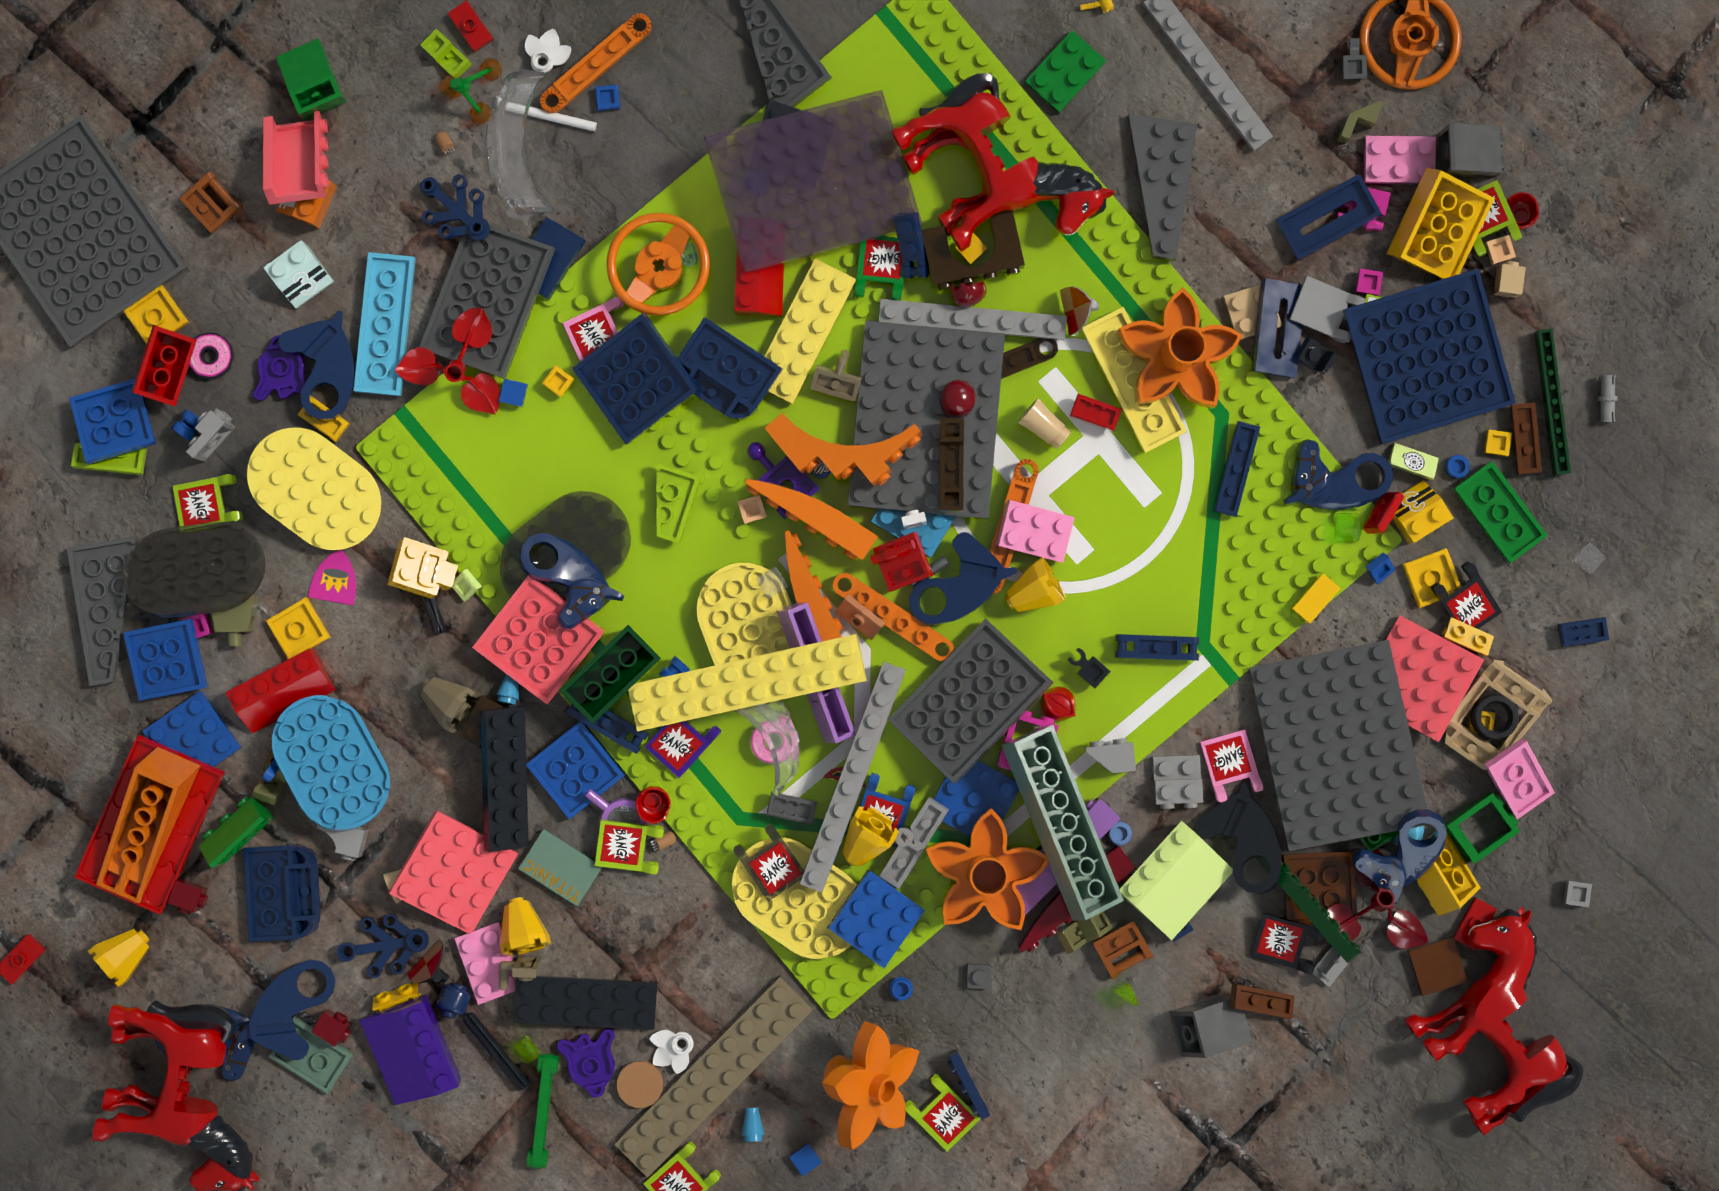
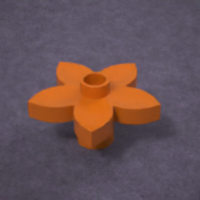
M1183 287L1165 305L1161 315V325L1152 321L1142 320L1131 322L1119 328L1117 333L1128 352L1136 358L1148 362L1137 379V404H1149L1159 401L1171 393L1177 385L1181 393L1190 402L1202 407L1215 408L1220 393L1219 380L1210 364L1226 358L1237 347L1243 335L1223 325H1209L1200 328L1198 306L1193 297Z
M992 808L984 812L973 825L969 847L959 842L944 841L925 848L930 862L943 876L955 880V883L947 890L943 900L942 914L944 925L968 921L976 916L983 906H986L990 915L998 923L1008 928L1022 930L1025 919V905L1021 894L1016 889V885L1029 883L1036 879L1044 871L1048 860L1045 854L1030 847L1018 846L1007 850L1006 828L1001 818Z
M864 1021L856 1036L852 1058L843 1055L834 1056L825 1068L822 1082L826 1093L831 1099L844 1103L838 1119L837 1135L839 1145L851 1150L861 1145L869 1137L876 1123L894 1129L904 1126L906 1107L904 1097L898 1088L911 1075L919 1055V1050L901 1044L890 1045L885 1031L878 1025Z

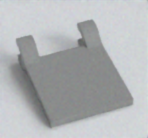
M1306 276L1289 320L1330 336L1343 344L1349 343V332L1339 329L1344 316L1342 309H1346L1348 305L1352 307L1365 303L1366 299Z

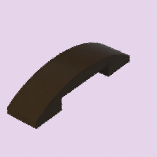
M964 418L940 419L939 509L944 512H963Z

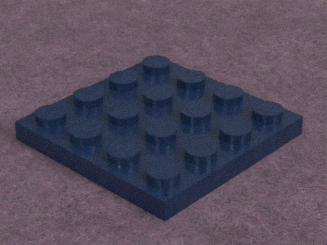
M646 313L639 315L572 368L625 445L631 443L699 390Z

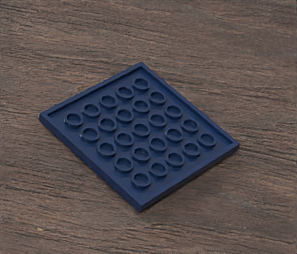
M1479 268L1342 309L1380 444L1516 404Z

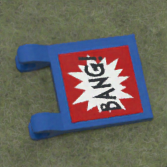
M872 773L861 807H864L863 810L865 811L868 807L875 808L891 819L893 822L891 828L893 830L895 827L898 830L904 826L915 793V787L907 785L902 800L876 792L880 776ZM894 841L891 846L897 848L898 844Z

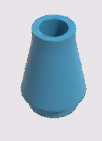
M507 674L496 694L498 697L497 702L515 706L516 701H519V683Z
M745 1108L741 1136H744V1142L763 1141L762 1135L765 1134L759 1108Z

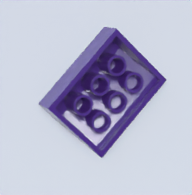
M426 994L359 1020L395 1105L437 1096L459 1087L461 1081L460 1074Z

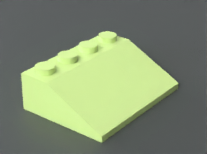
M1181 821L1119 890L1129 903L1172 941L1233 873V869L1193 830Z

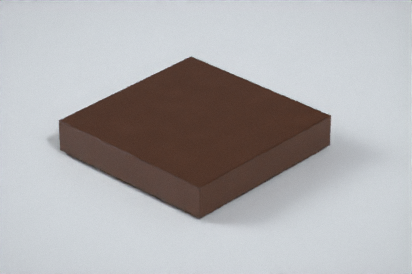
M1451 936L1407 950L1422 996L1468 982L1454 937Z

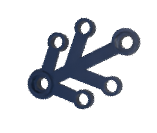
M455 175L452 179V184L456 188L457 204L441 191V185L436 179L427 177L421 182L420 189L423 194L429 198L435 197L450 210L439 213L427 210L422 215L423 222L433 226L440 222L462 220L466 224V226L454 228L448 224L441 225L438 233L443 239L450 240L452 237L469 235L473 240L481 241L488 237L490 224L483 218L482 202L485 198L484 193L477 188L469 192L468 197L473 202V217H471L467 213L466 187L468 186V180L463 175ZM463 179V183L457 186L458 180ZM429 183H432L431 188H430V189H426V186H427ZM479 193V198L474 200V195ZM432 214L433 219L427 221V217ZM481 225V229L475 232L476 226ZM445 229H449L447 235L443 234Z
M390 913L384 917V925L388 928L393 927L404 936V938L395 939L377 926L372 917H366L360 922L361 929L365 932H370L381 941L360 945L345 942L338 947L337 956L340 960L348 962L359 954L383 951L375 963L367 969V973L371 978H377L382 974L384 965L395 950L406 947L400 958L392 962L390 966L392 973L401 974L405 971L406 963L414 952H421L427 948L429 936L423 929L416 928L411 930L399 921L396 914ZM389 916H392L395 919V923L393 925H390L387 922V918ZM365 920H369L372 923L371 928L368 929L364 926ZM415 936L421 937L422 941L420 944L414 942ZM346 947L352 949L351 955L345 954L344 950ZM395 963L402 965L401 971L395 970ZM373 966L379 969V973L377 975H374L371 972V968Z

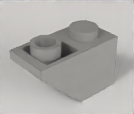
M1127 738L1113 739V744L1104 745L1103 741L1089 742L1090 746L1084 747V751L1111 773L1136 771L1133 742H1127Z

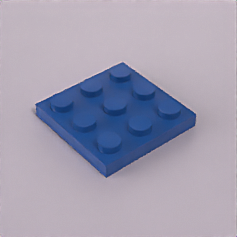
M135 379L69 398L87 464L156 445L145 398L132 393Z
M193 618L123 632L139 701L208 687Z
M203 691L197 692L143 730V733L149 740L158 742L213 767H216L242 748Z
M581 721L526 764L569 820L591 803L584 796L589 789L600 796L625 776L595 736Z
M977 761L955 785L945 777L934 800L949 809L942 822L970 836L975 822L989 808H992L1003 821L1019 788L1013 779Z
M867 870L827 928L885 968L925 910L876 874Z

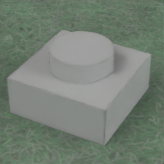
M1566 880L1563 903L1589 907L1592 884Z

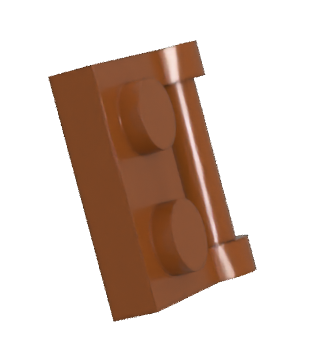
M209 172L179 199L207 230L214 234L232 216L239 213L243 209V205L239 201H235L221 186L213 172ZM207 186H210L228 206L224 212L204 191Z
M1134 920L1092 942L1112 980L1117 978L1119 973L1144 959L1149 960L1153 958ZM1138 945L1141 948V951L1114 966L1112 965V959Z

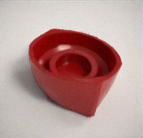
M1053 687L1042 694L1041 709L1046 717L1057 722L1065 721L1076 716L1075 697L1070 690L1064 687Z

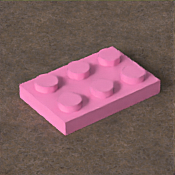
M1364 137L1365 184H1419L1426 168L1436 169V137Z
M1007 500L996 546L1063 563L1075 517Z
M1523 738L1484 764L1510 813L1516 819H1519L1555 793L1528 742Z
M500 922L454 938L478 1005L515 992L516 977H512V971H508V989H498L500 962L514 961L512 956L501 954L500 938L502 926Z

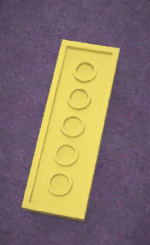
M816 258L814 259L764 356L783 368L769 393L792 405L794 404L857 279Z
M1124 307L1084 326L1082 332L1145 454L1186 433L1187 430L1169 395L1153 403L1137 404V379L1148 362L1136 358L1129 353L1120 340L1117 330L1131 323Z

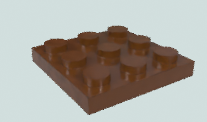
M1354 851L1282 854V862L1289 865L1290 871L1300 878V883L1303 886L1305 885L1309 888L1310 894L1320 901L1322 908L1328 909L1335 904H1344L1352 910L1353 915L1357 914L1355 867L1352 865ZM1284 891L1285 919L1312 924Z

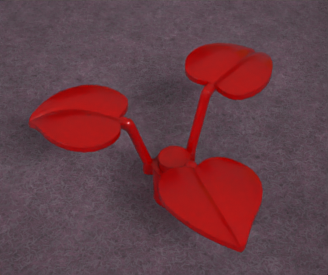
M480 307L466 310L455 320L452 327L453 337L459 342H464V345L457 360L450 361L446 368L439 363L435 364L436 357L434 353L424 347L411 349L395 368V372L400 377L417 385H430L434 383L439 376L437 368L445 374L446 379L450 382L468 380L469 382L464 384L461 390V398L464 404L475 411L487 412L493 415L498 411L500 389L497 381L487 373H479L474 379L464 375L466 367L462 362V358L468 344L474 348H481L492 337L491 323L485 311Z

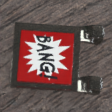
M772 823L765 826V831L773 842L749 857L741 844L733 848L735 855L768 902L800 881L804 873V869Z

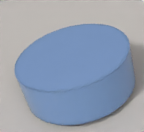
M1118 821L1108 831V837L1114 844L1124 845L1130 841L1132 831L1128 824Z

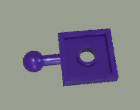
M753 442L748 446L747 454L749 458L759 461L768 471L759 479L760 481L780 485L783 481L789 480L794 485L793 490L811 497L820 490L806 472L802 474L788 456L774 465L765 455L766 449L762 443ZM781 506L775 509L784 520L788 517L785 515L787 510Z

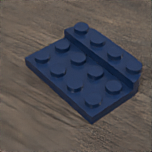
M706 317L703 318L677 358L699 388L694 395L727 417L737 420L747 419L757 412V408L783 371V368Z
M300 844L243 848L248 942L295 940L315 932L319 927L321 911L318 863L314 851Z

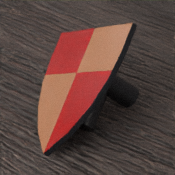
M440 939L407 973L413 983L421 984L432 979L434 982L442 981L445 983L449 979V975L439 968L444 952Z

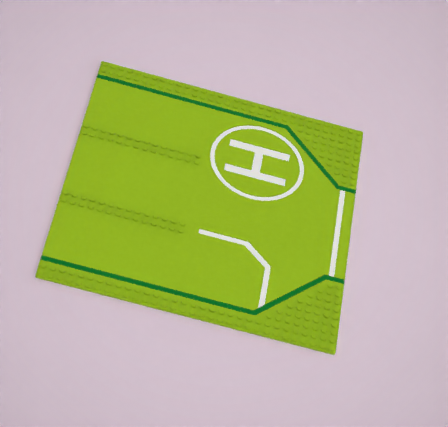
M892 0L820 60L832 76V79L794 107L835 122L814 190L766 174L769 180V190L764 196L754 197L747 191L746 176L754 170L749 168L748 164L765 112V105L571 266L550 300L538 294L506 377L508 380L528 384L523 407L500 402L498 411L494 415L475 411L466 406L461 398L462 387L469 381L450 382L446 379L445 374H441L434 383L428 385L357 444V451L439 549L448 551L447 559L452 564L458 565L457 571L461 573L468 569L482 587L476 594L495 616L499 614L528 575L522 571L518 561L520 548L530 536L539 533L550 534L573 544L585 553L598 567L609 587L624 595L623 601L610 600L602 609L589 617L590 620L605 630V632L562 687L627 625L661 658L636 683L661 678L660 670L663 667H668L670 660L674 656L678 657L691 671L715 666L697 618V601L705 582L711 575L725 566L735 563H752L774 573L785 586L791 603H797L791 584L786 553L785 532L788 530L791 535L797 534L802 544L798 549L801 555L807 554L812 565L808 569L812 577L817 575L822 585L819 591L822 597H828L833 607L829 611L833 619L838 617L843 627V630L839 631L841 636L845 637L854 634L858 636L867 681L839 687L855 733L883 662L906 670L888 718L944 662L936 660L885 625L873 640H870L835 612L844 598L835 592L833 581L837 575L848 573L914 616L910 609L909 597L914 586L910 584L889 592L879 564L873 565L870 560V556L875 555L873 548L897 538L871 523L878 509L848 506L851 476L847 479L841 478L838 480L832 472L826 478H817L811 472H806L820 489L812 496L813 498L839 510L878 536L863 560L859 557L853 560L843 553L845 548L839 544L836 548L824 541L826 536L818 531L816 535L804 528L807 523L801 519L795 522L787 517L784 520L774 507L765 502L766 498L761 493L759 495L761 496L767 518L744 524L737 502L756 496L746 490L747 484L743 482L745 478L759 480L768 472L759 461L749 458L747 448L751 443H762L766 449L765 455L774 465L787 456L765 430V427L782 413L795 426L810 436L829 443L845 446L854 445L859 391L856 401L853 402L811 390L810 388L816 366L819 365L835 370L842 350H847L850 354L844 373L860 377L865 321L879 322L881 299L892 300L894 284L866 281L864 297H856L855 283L793 405L768 392L755 414L747 419L737 420L727 417L693 394L627 445H625L572 368L580 360L563 322L618 297L609 282L606 266L607 254L612 240L618 231L631 220L645 214L666 213L684 219L700 233L708 249L710 270L706 285L694 302L673 314L662 316L647 315L677 358L704 317L765 356L815 258L857 279L861 234L897 237L893 216L899 213L918 212L921 230L941 226L937 215L949 210L952 200L972 197L982 192V179L978 166L971 153L962 146L949 145L933 151L923 162L922 170L912 175L902 155L912 150L913 143L916 140L929 136L933 129L926 130L915 136L910 147L903 151L898 147L891 134V130L905 125L911 118L919 117L920 108L936 105L951 88L968 77L979 73L991 74L997 79L1000 100L1011 116L1004 125L987 135L993 145L991 151L994 156L999 155L1004 163L1005 168H1003V171L1034 156L1038 162L1046 164L1058 163L1081 167L1083 170L1092 173L1102 187L1106 188L948 0ZM986 90V91L983 92V93H990V94H991V92H990L989 90ZM1113 195L1106 199L1104 212L1086 220L1077 232L1070 236L1063 235L1056 229L1055 221L1060 210L1059 199L1039 201L1027 208L1013 210L1025 263L1024 269H1020L1021 273L1007 276V273L997 274L998 278L984 281V277L974 279L975 283H985L987 293L982 301L971 307L1065 316L1060 290L1071 286L1078 287L1086 292L1091 299L1097 301L1099 305L1097 311H1091L1085 326L1124 307L1131 322L1143 320L1161 325V315L1165 305L1183 287L1193 297L1198 306L1200 328L1209 325H1222L1168 260L1152 258L1148 236ZM738 217L763 218L786 223L782 316L735 314ZM989 218L973 231L988 249L971 265L955 249L956 244L951 235L948 236L946 234L950 252L959 263L966 266H978L990 259L994 252V241ZM962 219L958 222L957 227H960ZM663 222L644 224L630 232L623 240L616 257V272L626 292L637 275L635 265L639 252L646 245L654 241L661 242L674 225ZM691 237L681 258L683 274L680 281L671 289L658 290L643 304L650 306L670 305L684 298L693 289L700 273V256L697 246ZM913 261L914 267H917V261ZM656 262L654 264V271H663L665 269L663 266L664 262ZM930 274L927 278L914 276L912 279H903L901 301L958 306L954 303L949 289L939 291L938 287L932 288ZM960 283L952 284L954 288L960 287ZM625 303L623 307L609 312L618 332L642 314L633 310ZM1066 322L1065 340H1055L1058 345V351L1054 358L1001 379L989 518L979 519L956 516L931 558L927 557L929 565L942 556L949 563L948 566L929 579L952 578L960 575V558L952 545V541L957 534L967 532L987 550H990L1015 467L1018 462L1024 459L1033 460L1039 469L1029 505L1075 517L1064 562L1045 559L1054 572L1052 573L1054 578L1058 579L1066 597L1065 601L1054 606L1018 612L1015 608L1011 609L1005 599L1008 596L1007 590L1034 561L1042 558L1014 550L1009 568L1016 567L1017 573L1005 578L1004 585L998 593L992 594L979 608L957 621L938 625H926L949 639L955 650L986 618L1053 681V684L1047 690L1060 686L1071 691L1076 701V716L1065 721H1054L1053 724L1059 725L1057 736L1085 805L1092 798L1095 800L1127 773H1111L1084 751V747L1090 746L1089 742L1103 741L1104 745L1113 744V739L1127 738V742H1133L1135 765H1137L1249 670V667L1256 665L1306 623L1291 608L1322 573L1341 588L1331 599L1332 601L1367 571L1366 566L1374 558H1377L1383 552L1387 555L1402 541L1401 536L1390 523L1384 533L1367 534L1362 529L1375 507L1372 502L1360 507L1343 510L1320 509L1302 503L1284 505L1283 500L1291 495V481L1297 447L1303 440L1310 439L1319 444L1320 458L1331 473L1338 471L1342 466L1266 376L1262 373L1251 372L1252 360L1239 344L1226 358L1210 364L1219 380L1220 393L1217 406L1215 408H1207L1190 402L1176 385L1168 395L1187 432L1144 454L1123 410H1121L1114 432L1070 417L1077 394L1120 409L1122 408L1082 330L1069 336ZM1005 335L1004 352L1039 338ZM1043 342L1039 349L1042 354L1048 355L1052 353L1053 346L1049 342ZM465 365V376H470L474 379L477 374L486 373ZM555 365L575 379L562 398L541 384ZM491 375L497 381L501 395L504 379ZM1037 398L1042 401L1055 417L1065 424L1064 427L1071 431L1067 439L1057 449L1051 444H1047L1029 429L1017 423ZM1241 421L1260 426V431L1237 517L1213 512L1236 422ZM656 462L701 477L680 544L656 536ZM1028 464L1022 465L1020 473L1023 477H1031L1033 475V468ZM785 480L780 484L783 487L794 488L793 483L789 480ZM539 544L530 549L529 558L534 567L540 570H548L555 566L556 556L550 547ZM842 578L839 580L838 588L841 591L846 592L851 589L852 583L849 579ZM541 581L566 600V586ZM931 587L922 593L920 606L925 614L935 616L940 614L945 608L946 596L941 589ZM1115 634L1200 637V643L1197 644L1199 661L1115 658L1118 642L1115 641ZM1127 642V651H1133L1134 642ZM939 643L935 651L939 656H946L949 652V647L946 643ZM1182 644L1181 653H1187L1188 644ZM1077 648L1085 652L1087 660L1094 656L1111 671L1095 689L1077 674L1081 667L1071 665L1068 662L1069 657L1074 661L1080 660L1081 656L1076 651ZM559 689L558 692L560 693V695L571 706V703L563 696ZM627 691L608 710L636 726L629 691ZM807 694L687 720L702 736H705L714 726H718L721 729V733L686 772L678 778L645 748L663 726L644 730L649 735L646 740L643 739L639 746L641 749L638 754L633 753L587 726L640 791L649 786H657L668 793L671 800V808L665 821L734 903L735 899L732 890L734 869L741 856L751 846L764 839L785 837L797 840L810 849L813 848L838 782L823 777L831 769L844 766L855 737L853 735L838 743H824ZM1042 696L1027 710L1032 712L1031 717L1039 720L1041 716H1045L1041 709ZM888 719L865 777V787H862L833 862L836 867L848 874L856 884H858L867 870H870L879 877L897 849L891 846L863 866L850 865L843 855L850 821L855 811L861 806L870 775L875 773L880 776L876 792L901 800L907 785L915 787V793L903 826L909 828L929 797L934 799L946 777ZM1017 720L1012 740L1040 726ZM766 721H780L788 725L794 735L795 746L793 752L782 762L768 763L762 761L752 750V735L757 726ZM629 731L625 739L631 742L635 734ZM769 733L764 739V745L768 750L776 751L782 745V738L777 733ZM1004 734L978 761L1016 781L1011 770L996 766ZM1019 790L1002 821L1007 832L1006 849L1018 846L1037 849L1041 842ZM771 791L817 801L812 825L766 815ZM941 822L926 848L944 841L959 842L969 847L970 836ZM926 849L922 852L900 889L887 882L925 911L885 968L852 945L835 956L819 959L806 958L792 952L753 925L830 1018L837 1017L945 926L942 914L943 900L947 890L955 883V880L943 876L930 862Z

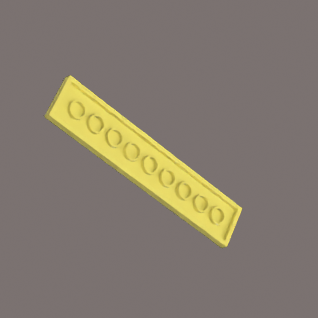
M854 634L635 683L628 691L637 731L860 683L867 681L858 636Z

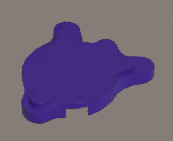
M281 335L274 336L267 350L259 357V384L253 392V397L258 401L266 400L274 390L278 392L279 398L283 400L289 398L294 393L301 395V390L306 383L305 362L300 353L283 352L279 345V337Z
M610 1028L604 1029L596 1041H592L589 1034L583 1033L576 1041L561 1039L557 1043L558 1051L567 1059L571 1079L574 1083L576 1082L584 1087L592 1097L596 1098L603 1095L605 1086L612 1078L615 1070V1060L611 1052V1044L615 1037V1032Z

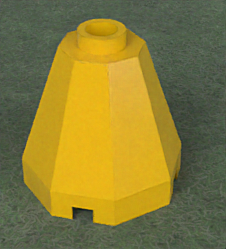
M1043 557L1034 561L1007 590L1008 596L1005 599L1011 609L1015 608L1018 612L1054 606L1065 601L1066 597L1058 579L1054 578L1052 568Z
M859 806L850 821L843 848L845 860L850 865L863 866L890 848L899 831L895 827L894 830L891 828L893 823L891 819L875 808L868 807L865 811L863 810L864 807Z
M523 897L509 900V904L504 906L500 938L501 954L513 956L512 951L517 950L518 955L541 950L545 948V945H551L550 935L528 900H523Z
M132 929L94 945L88 952L94 956L92 958L110 979L114 978L115 981L118 979L115 984L118 987H122L129 981L150 948L147 944L150 939L142 930L137 932L135 929Z

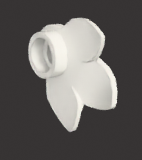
M555 29L545 32L540 39L533 35H528L525 41V50L531 57V66L536 72L541 74L549 72L553 66L564 64L571 54L570 46H560L559 37ZM540 59L547 60L544 66L538 64Z
M666 1029L660 1030L650 1037V1041L658 1047L653 1057V1065H672L676 1074L687 1068L689 1053L694 1045L690 1034L686 1032H677L675 1034ZM678 1040H685L686 1046L680 1047L678 1045Z

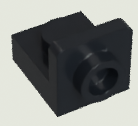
M1306 337L1294 357L1313 372L1326 374L1334 365L1337 354L1333 351H1327L1313 339Z

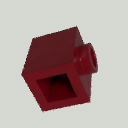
M184 879L176 880L167 903L177 906V910L185 914L200 911L207 903L208 895H206L208 888Z
M327 1009L323 1012L311 1032L336 1047L340 1042L344 1044L351 1034L349 1028L352 1023L347 1021L349 1018L338 1011L334 1013Z

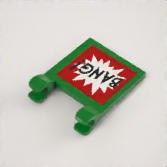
M861 234L855 288L856 297H864L866 281L894 284L892 300L901 301L904 277L902 275L903 263L897 237Z

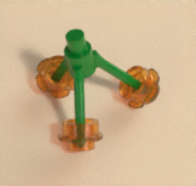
M486 58L480 65V72L463 79L455 78L451 75L446 76L445 80H442L440 83V89L443 91V95L449 99L452 97L457 98L462 94L472 106L470 109L472 122L484 124L490 120L492 110L490 106L483 102L476 104L469 95L470 83L482 76L487 80H497L502 73L501 64L494 58Z

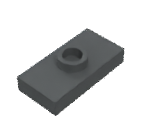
M771 791L766 815L812 825L817 801Z

